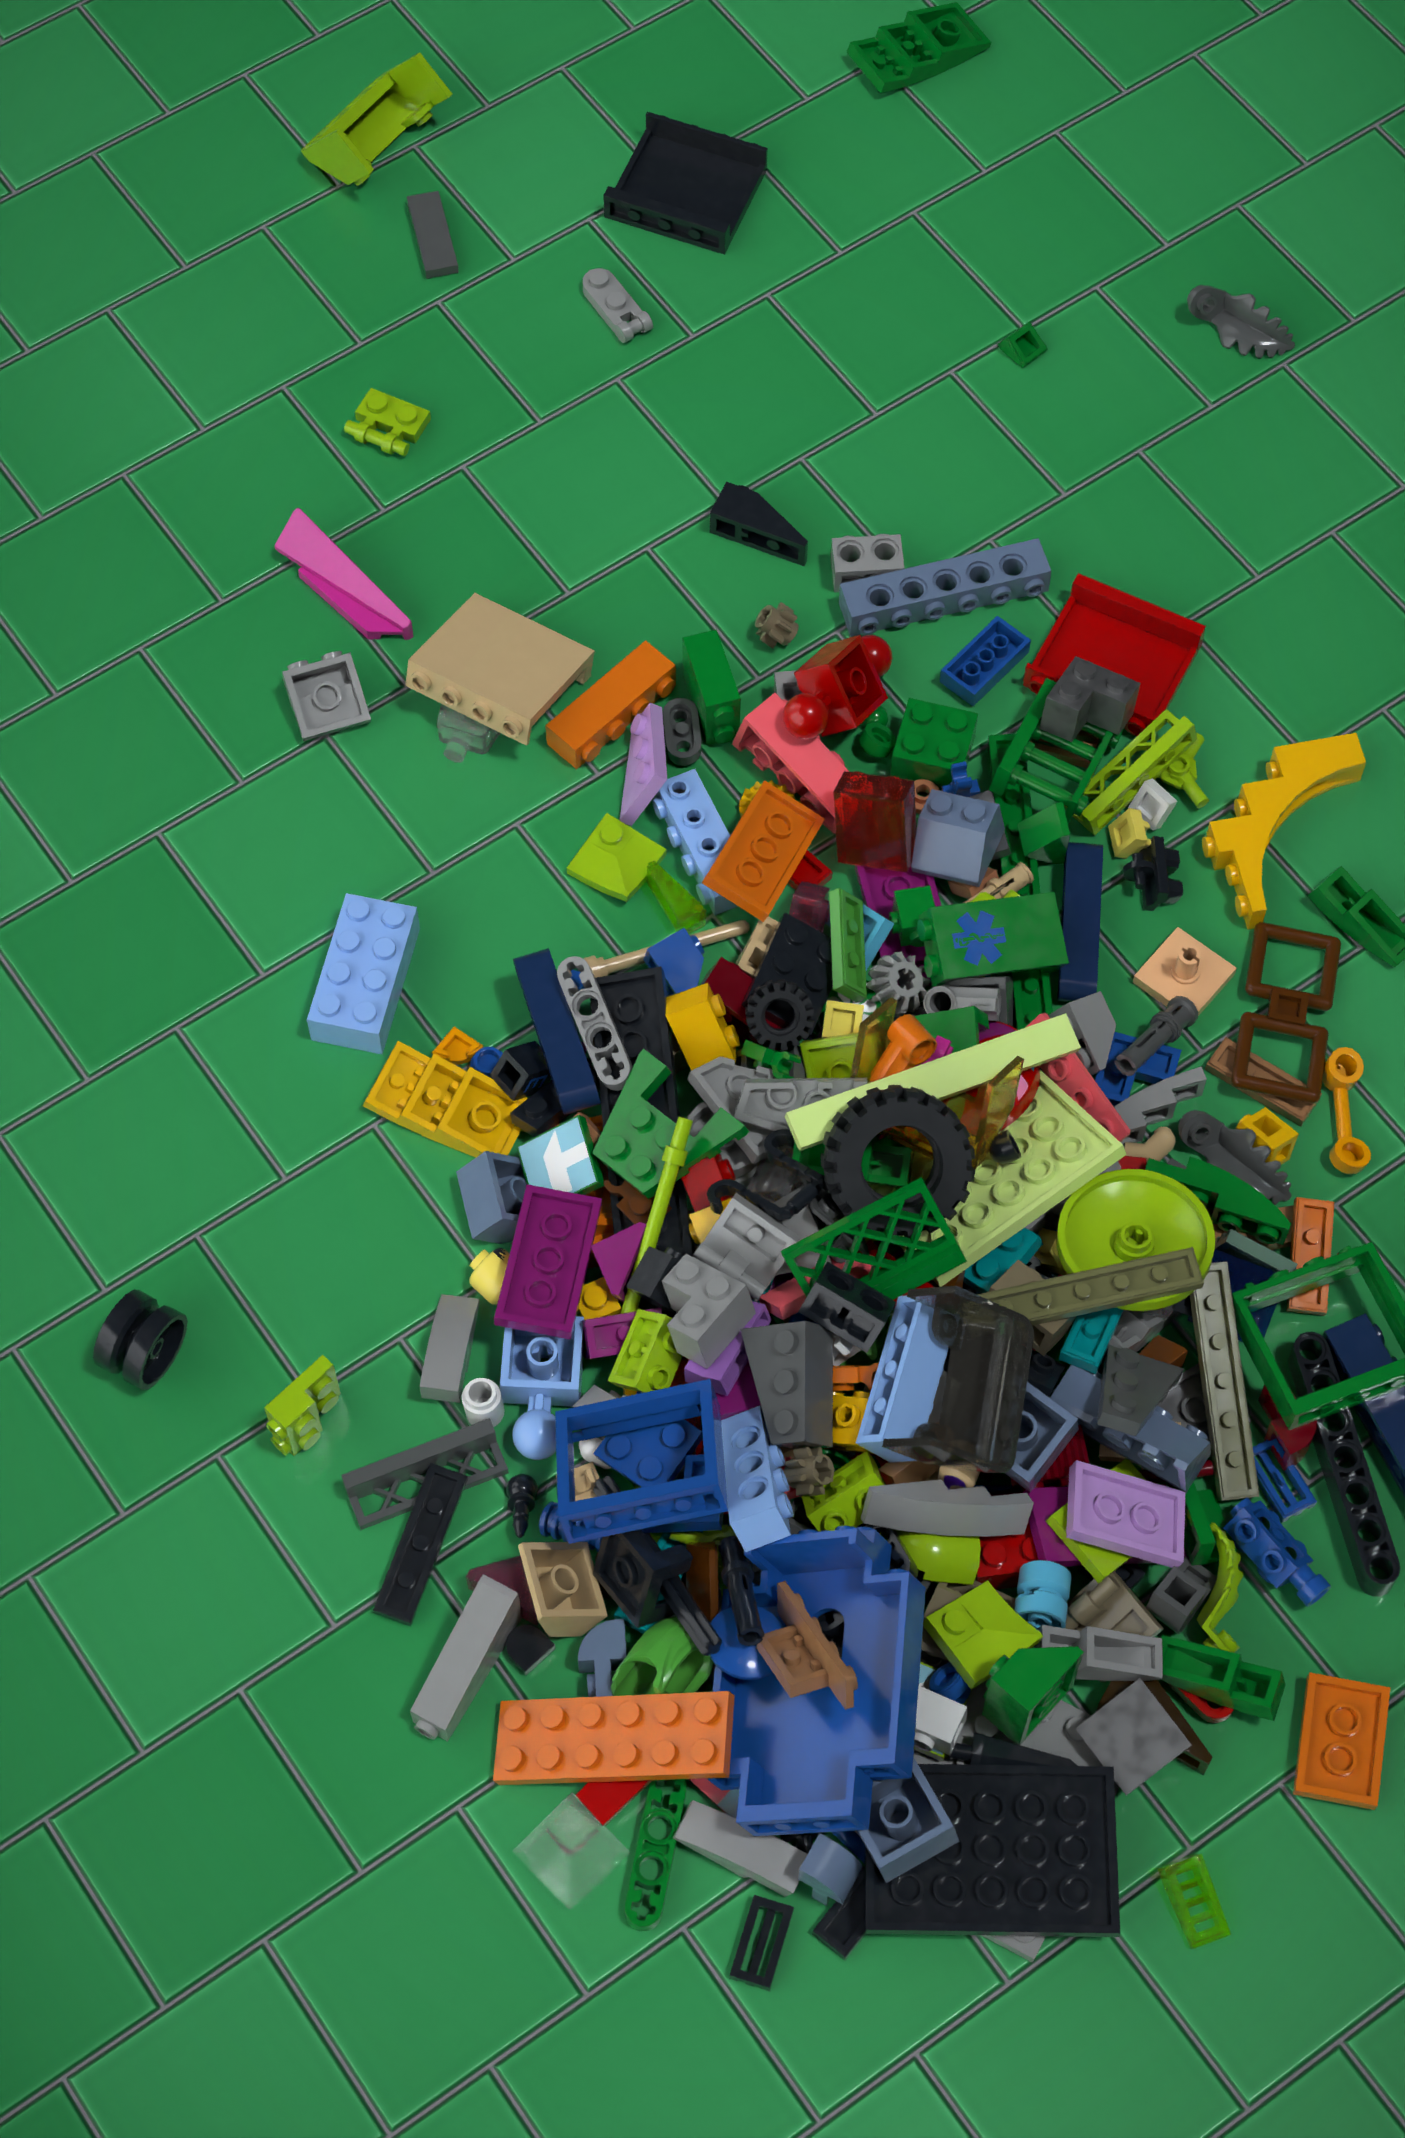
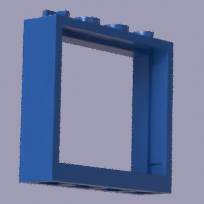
M711 1379L555 1411L558 1518L568 1544L728 1511L720 1405ZM701 1416L705 1460L704 1475L575 1501L574 1442ZM714 1494V1498L706 1499L704 1495ZM583 1521L584 1525L576 1526V1522Z

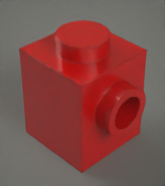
M720 1154L711 1159L705 1157L688 1168L690 1173L682 1177L695 1212L710 1206L707 1191L712 1184L723 1179L735 1180V1174L729 1160H722ZM724 1196L720 1198L721 1202L733 1198V1196Z

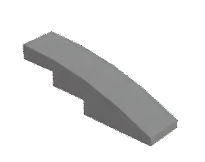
M1202 1067L1166 1078L1131 1095L1114 1106L1131 1130L1130 1135L1121 1142L1123 1146L1125 1142H1142L1147 1125L1172 1119L1178 1102L1202 1096L1207 1080Z
M942 1479L870 1486L861 1520L864 1524L945 1536L988 1537L1025 1534L1034 1503L1027 1493L991 1496L985 1486L948 1490Z

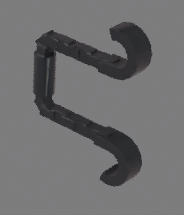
M780 1129L770 1133L764 1140L768 1160L811 1183L804 1186L786 1203L785 1207L781 1208L731 1179L719 1180L712 1184L707 1191V1197L711 1210L719 1215L723 1211L720 1198L734 1196L737 1193L763 1212L782 1221L784 1219H791L794 1214H798L819 1195L821 1189H824V1178L822 1174L806 1167L777 1149L783 1145L794 1148L795 1142L790 1130Z

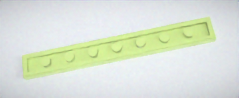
M1065 1013L786 1112L785 1119L798 1150L802 1151L823 1143L826 1131L830 1132L834 1125L832 1119L837 1112L842 1114L849 1107L847 1102L855 1096L858 1099L866 1096L867 1090L876 1087L880 1090L888 1089V1085H901L903 1088L909 1089L912 1086L923 1090L931 1096H935L941 1101L1078 1052L1081 1046Z

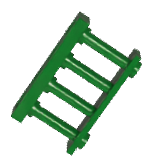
M1046 678L1000 762L989 791L1002 796L1008 784L1013 786L1016 783L1056 802H1063V805L1068 807L1065 814L1069 824L1073 814L1081 816L1089 799L1084 793L1108 746L1115 749L1123 730L1117 735L1086 722L1081 730L1102 739L1097 749L1077 739L1070 742L1040 729L1046 697L1057 683ZM1041 738L1090 761L1087 770L1084 771L1035 748L1036 744L1031 742V740L1039 741ZM1029 760L1078 783L1079 786L1073 794L1024 771V766L1019 764L1020 761L1027 763Z

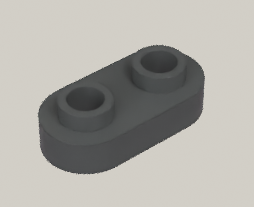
M673 699L663 709L666 754L675 764L690 765L696 762L701 755L698 709L688 699ZM679 718H682V719H685L686 721H685V722H676L675 720H676V719H679ZM681 748H686L689 751L681 752L678 750Z

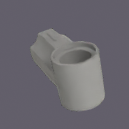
M944 985L933 987L924 996L923 1005L927 1014L940 1012L935 1005V999L939 993L945 992L951 998L949 1010L975 1006L988 1014V1021H999L1002 999L1000 988Z

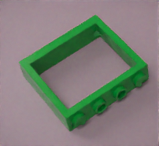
M1372 1242L1354 1248L1348 1245L1335 1256L1327 1259L1323 1257L1313 1258L1300 1269L1289 1272L1287 1269L1278 1271L1271 1275L1268 1281L1257 1285L1246 1283L1243 1289L1232 1294L1236 1329L1288 1430L1405 1387V1358L1295 1399L1251 1315V1312L1360 1272L1405 1355V1301Z

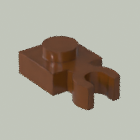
M606 1179L604 1181L606 1189L615 1197H623L616 1204L623 1214L633 1224L638 1222L647 1224L655 1196L650 1199L646 1198L625 1180L622 1185L613 1186ZM668 1205L666 1214L672 1209L670 1205Z

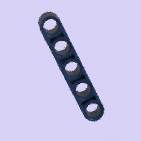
M1068 843L1064 861L1061 926L1069 964L1059 969L1058 1001L1072 1002L1097 993L1103 845Z
M549 948L514 958L513 963L563 1114L567 1115L600 1105L598 1091L569 1005L559 983L557 970Z

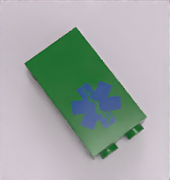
M1055 892L930 907L919 915L917 933L919 939L924 941L926 951L924 969L927 977H931L932 987L941 986L949 980L1041 968L1042 973L1056 972L1069 964Z

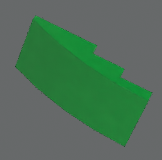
M957 2L908 11L904 22L881 26L878 28L875 37L850 42L847 53L880 93H885L913 85L960 65L990 48L992 42Z

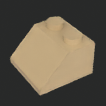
M522 1542L518 1545L537 1619L549 1637L583 1636L608 1616L599 1582L593 1575L594 1564L587 1542L568 1544V1542Z

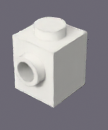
M921 1687L917 1700L914 1746L925 1751H932L934 1748L951 1755L967 1719V1706Z

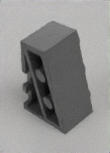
M808 1321L740 1329L771 1444L790 1449L809 1447L810 1449L817 1447L832 1448L833 1332L819 1324Z

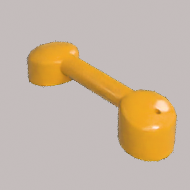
M1341 1047L1333 1051L1326 1060L1322 1080L1324 1085L1333 1092L1338 1141L1330 1150L1329 1158L1332 1165L1340 1172L1357 1174L1371 1160V1152L1363 1141L1352 1135L1348 1091L1354 1087L1362 1076L1364 1064L1363 1059L1355 1050Z

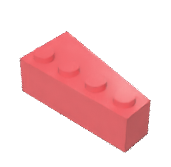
M774 693L744 717L732 745L740 752L745 748L755 756L753 763L760 770L764 771L769 768L773 771L778 779V785L782 786L785 784L791 794L797 792L801 796V804L825 818L822 824L835 834L865 809L872 795L869 793L866 783L849 772L840 755L835 751H830L820 741L819 735L812 739H800L788 732L783 722V710L788 701L781 699Z

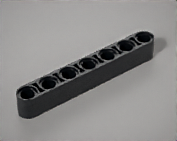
M1315 1332L1300 1334L1296 1338L1288 1358L1289 1369L1299 1398L1313 1393L1312 1386L1326 1388L1340 1382L1326 1339ZM1308 1350L1315 1354L1317 1359L1308 1360L1301 1355L1300 1351ZM1347 1408L1317 1420L1316 1432L1312 1441L1358 1584L1366 1594L1379 1597L1387 1594L1392 1589L1400 1573V1562L1350 1409ZM1323 1422H1334L1338 1425L1340 1431L1332 1432L1323 1425ZM1334 1458H1346L1352 1467H1340ZM1354 1493L1360 1496L1364 1504L1356 1505L1351 1503L1347 1499L1346 1494ZM1366 1530L1371 1532L1376 1541H1364L1359 1536L1358 1531ZM1378 1567L1383 1569L1388 1579L1381 1580L1374 1577L1370 1568Z

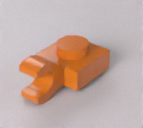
M879 1362L872 1365L833 1366V1391L854 1390V1383L859 1382L866 1384L871 1390Z

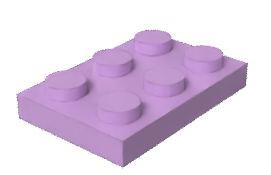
M1078 1460L1069 1467L1066 1538L1171 1568L1174 1566L1178 1568L1184 1562V1491Z

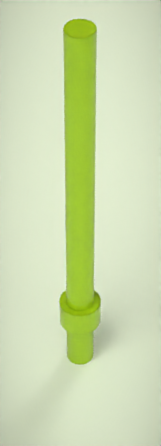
M678 1116L670 1146H665L662 1161H665L632 1275L648 1247L656 1249L679 1167H684L688 1151L685 1150L693 1120ZM627 1289L620 1314L637 1311L641 1297Z

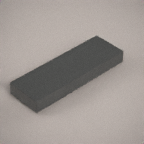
M439 191L407 196V204L426 278L459 273Z

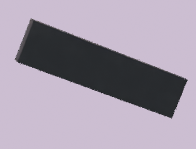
M430 1463L375 1603L373 1613L408 1626L412 1625L468 1481V1476Z

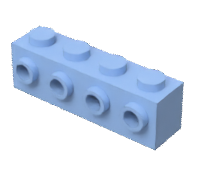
M695 769L667 779L657 792L656 798L652 800V804L659 819L664 818L669 826L667 827V834L674 848L679 846L683 854L681 860L687 875H694L698 883L696 890L702 904H709L714 916L738 907L702 884L730 834Z
M926 1293L898 1296L856 1440V1444L890 1463L917 1461L919 1451L923 1445V1437L929 1415L933 1409V1401L939 1380L944 1371V1363L949 1345L954 1336V1327L958 1313Z

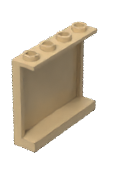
M474 593L408 659L405 686L527 746L530 742L531 728L575 680L584 684L591 677L595 651Z

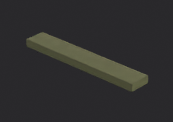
M1191 1247L963 1297L961 1304L970 1337L974 1339L1201 1289L1204 1282L1194 1249Z
M1227 1261L1211 1263L1208 1274L1203 1280V1288L1196 1289L1190 1294L1217 1500L1225 1501L1259 1497L1228 1263Z

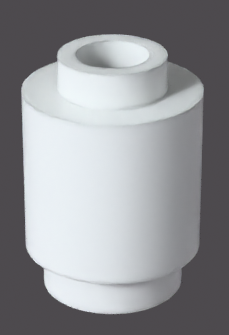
M476 1378L465 1386L462 1392V1403L468 1422L473 1425L490 1418L493 1427L498 1425L503 1419L505 1412L498 1385L486 1378Z

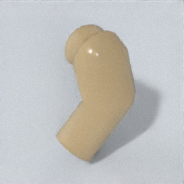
M1165 1126L1159 1127L1144 1144L1125 1142V1156L1147 1158L1146 1163H1148L1149 1158L1161 1161L1173 1149L1176 1142L1175 1135L1170 1128Z

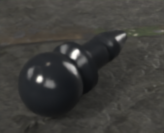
M527 1474L513 1476L506 1487L508 1508L513 1511V1528L518 1538H522L525 1535L529 1525V1512L535 1508V1498L538 1492L536 1481Z

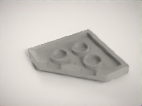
M720 1056L690 1071L687 1080L714 1114L721 1107L734 1117L745 1079H776L772 1069L757 1066L756 1070L734 1065L735 1060ZM738 1120L750 1132L739 1141L734 1138L736 1143L753 1164L767 1158L764 1140L773 1130ZM783 1145L778 1147L777 1149L781 1151L787 1148L788 1146Z

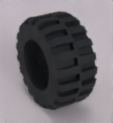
M888 1085V1089L882 1090L876 1087L867 1090L866 1096L860 1099L855 1096L847 1102L849 1107L842 1114L837 1112L832 1119L834 1125L830 1132L826 1131L823 1139L825 1151L821 1154V1166L824 1169L823 1178L826 1188L843 1214L848 1216L884 1197L874 1191L867 1184L863 1176L861 1166L863 1153L869 1142L881 1131L894 1126H907L922 1133L931 1145L934 1156L933 1166L925 1184L943 1217L950 1221L957 1214L954 1210L960 1201L965 1203L970 1192L966 1188L968 1182H974L975 1169L972 1167V1160L975 1159L974 1147L970 1144L968 1139L970 1135L965 1125L958 1119V1116L935 1096H931L923 1090L912 1086L909 1089L903 1088L901 1085ZM918 1193L905 1200L902 1210L920 1214L925 1201L922 1194ZM929 1211L928 1216L934 1217L932 1212ZM878 1214L870 1218L866 1229L885 1232L890 1216ZM898 1218L893 1235L911 1238L916 1222ZM924 1224L922 1231L927 1230L930 1234L939 1229V1227Z

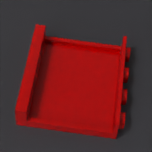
M1078 573L1072 583L1071 595L1032 664L1027 663L1023 686L1038 694L1046 678L1058 682L1075 656L1141 683L1133 715L1123 728L1130 734L1138 736L1163 711L1168 709L1202 645L1206 626Z

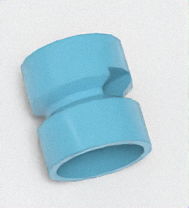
M1037 1560L1023 1564L1019 1570L1018 1596L1015 1600L1014 1611L1036 1629L1041 1625L1066 1628L1068 1612L1066 1602L1070 1596L1072 1580L1070 1571L1064 1566L1051 1561Z

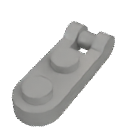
M595 268L589 270L584 275L583 293L622 343L632 340L634 334L640 331L645 333L653 329V322L649 314L641 310L609 270Z

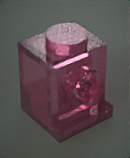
M801 881L793 894L789 915L823 933L825 922L827 923L830 917V902L828 901L830 888Z

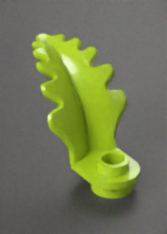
M1212 1522L1210 1527L1218 1548L1219 1569L1215 1586L1197 1621L1209 1635L1203 1641L1205 1646L1235 1653L1240 1646L1224 1629L1218 1633L1215 1627L1233 1607L1239 1597L1237 1588L1243 1578V1572L1238 1569L1241 1556L1235 1551L1234 1542L1227 1538L1226 1533L1216 1523Z

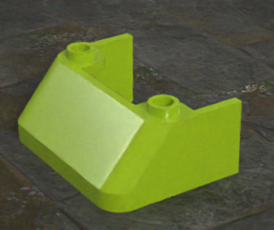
M419 52L384 72L370 83L301 149V152L310 163L346 185L354 182L358 186L374 170L371 162L394 139L415 123L418 127L424 124L433 115L430 110L435 105L448 99L453 93Z

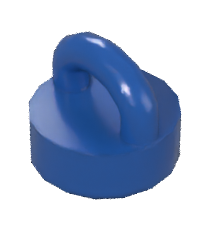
M950 1662L938 1668L929 1682L930 1691L960 1704L965 1703L971 1692V1689Z

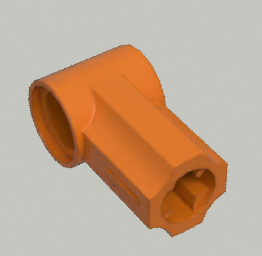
M903 1015L891 1024L887 1031L890 1043L870 1073L871 1077L869 1080L873 1082L913 1068L925 1062L933 1055L937 1048V1041L914 1015Z

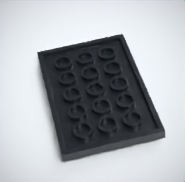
M918 1764L952 1822L959 1842L887 1883L865 1846V1934L1119 1937L1114 1767Z

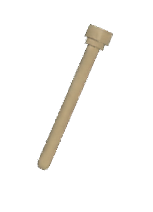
M739 920L691 935H695L701 945L705 946L746 934L750 926L747 921ZM650 947L605 960L603 957L596 958L595 955L583 959L593 970L596 978L603 977L616 971L644 964L645 953Z

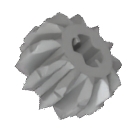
M902 951L895 952L891 956L884 955L878 959L877 965L870 968L868 974L872 980L867 983L866 988L875 991L871 1002H878L880 1000L882 1002V1012L893 1010L897 1016H901L906 1012L912 1013L919 1009L920 1003L924 1001V996L927 993L924 988L929 986L931 980L922 976L925 969L924 966L917 967L915 965V955L905 958Z

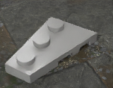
M867 1078L745 1079L734 1112V1118L773 1131L780 1129L790 1130L785 1119L786 1112L865 1085L868 1081Z

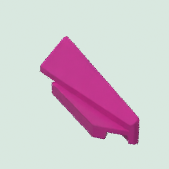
M300 508L295 509L275 543V549L301 566L298 569L299 578L367 639H381V635H403L405 640L413 638L411 620Z

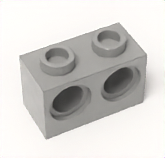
M901 534L832 538L831 567L834 592H839L840 583L905 569Z

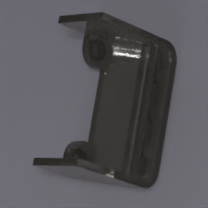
M958 1286L908 1289V1298L934 1308L932 1320L933 1334L941 1345L951 1349L939 1424H921L916 1429L913 1438L883 1439L882 1447L926 1464L984 1473L1008 1472L1014 1465L1034 1341V1331L1030 1320L1016 1311Z

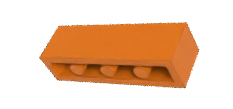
M645 640L545 725L547 745L575 769H578L586 761L591 762L597 757L603 746L610 740L618 739L624 733L637 714H641L649 703H655L660 697L665 698L673 691L676 685V665Z

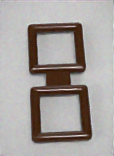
M1265 922L1256 924L1245 991L1249 996L1268 999L1269 1005L1267 1015L1245 1012L1241 1016L1231 1083L1235 1088L1307 1103L1319 1101L1329 1033L1324 1027L1306 1024L1305 1022L1307 1008L1328 1011L1333 1006L1341 949L1339 938ZM1268 938L1325 950L1319 995L1261 983ZM1254 1028L1313 1040L1306 1087L1247 1075Z

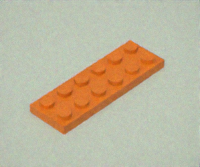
M729 1691L501 1701L493 1781L498 1785L729 1778L735 1696Z

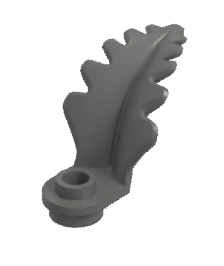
M1199 285L1193 288L1188 295L1187 304L1190 313L1196 318L1215 324L1221 344L1225 348L1229 349L1235 342H1238L1241 355H1247L1254 346L1257 358H1262L1265 350L1267 355L1273 358L1277 350L1279 355L1282 356L1286 350H1292L1295 347V343L1292 341L1293 334H1286L1289 328L1285 325L1278 327L1281 323L1280 318L1275 317L1267 320L1270 313L1269 307L1263 306L1254 309L1256 298L1252 294L1232 296L1225 290L1208 285Z
M1193 1110L1182 1116L1178 1124L1180 1139L1187 1146L1202 1154L1206 1158L1207 1163L1217 1166L1245 1181L1267 1199H1271L1274 1205L1281 1200H1290L1292 1196L1289 1191L1291 1183L1284 1182L1288 1177L1287 1173L1283 1171L1276 1173L1281 1167L1279 1161L1265 1162L1271 1152L1268 1146L1253 1147L1256 1139V1134L1253 1130L1229 1129L1223 1122L1203 1111Z

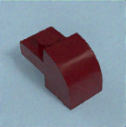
M1264 1384L1258 1401L1271 1421L1264 1439L1265 1441H1271L1276 1438L1285 1452L1283 1458L1274 1445L1270 1449L1283 1471H1285L1288 1466L1297 1465L1305 1457L1316 1432L1317 1420L1288 1430Z

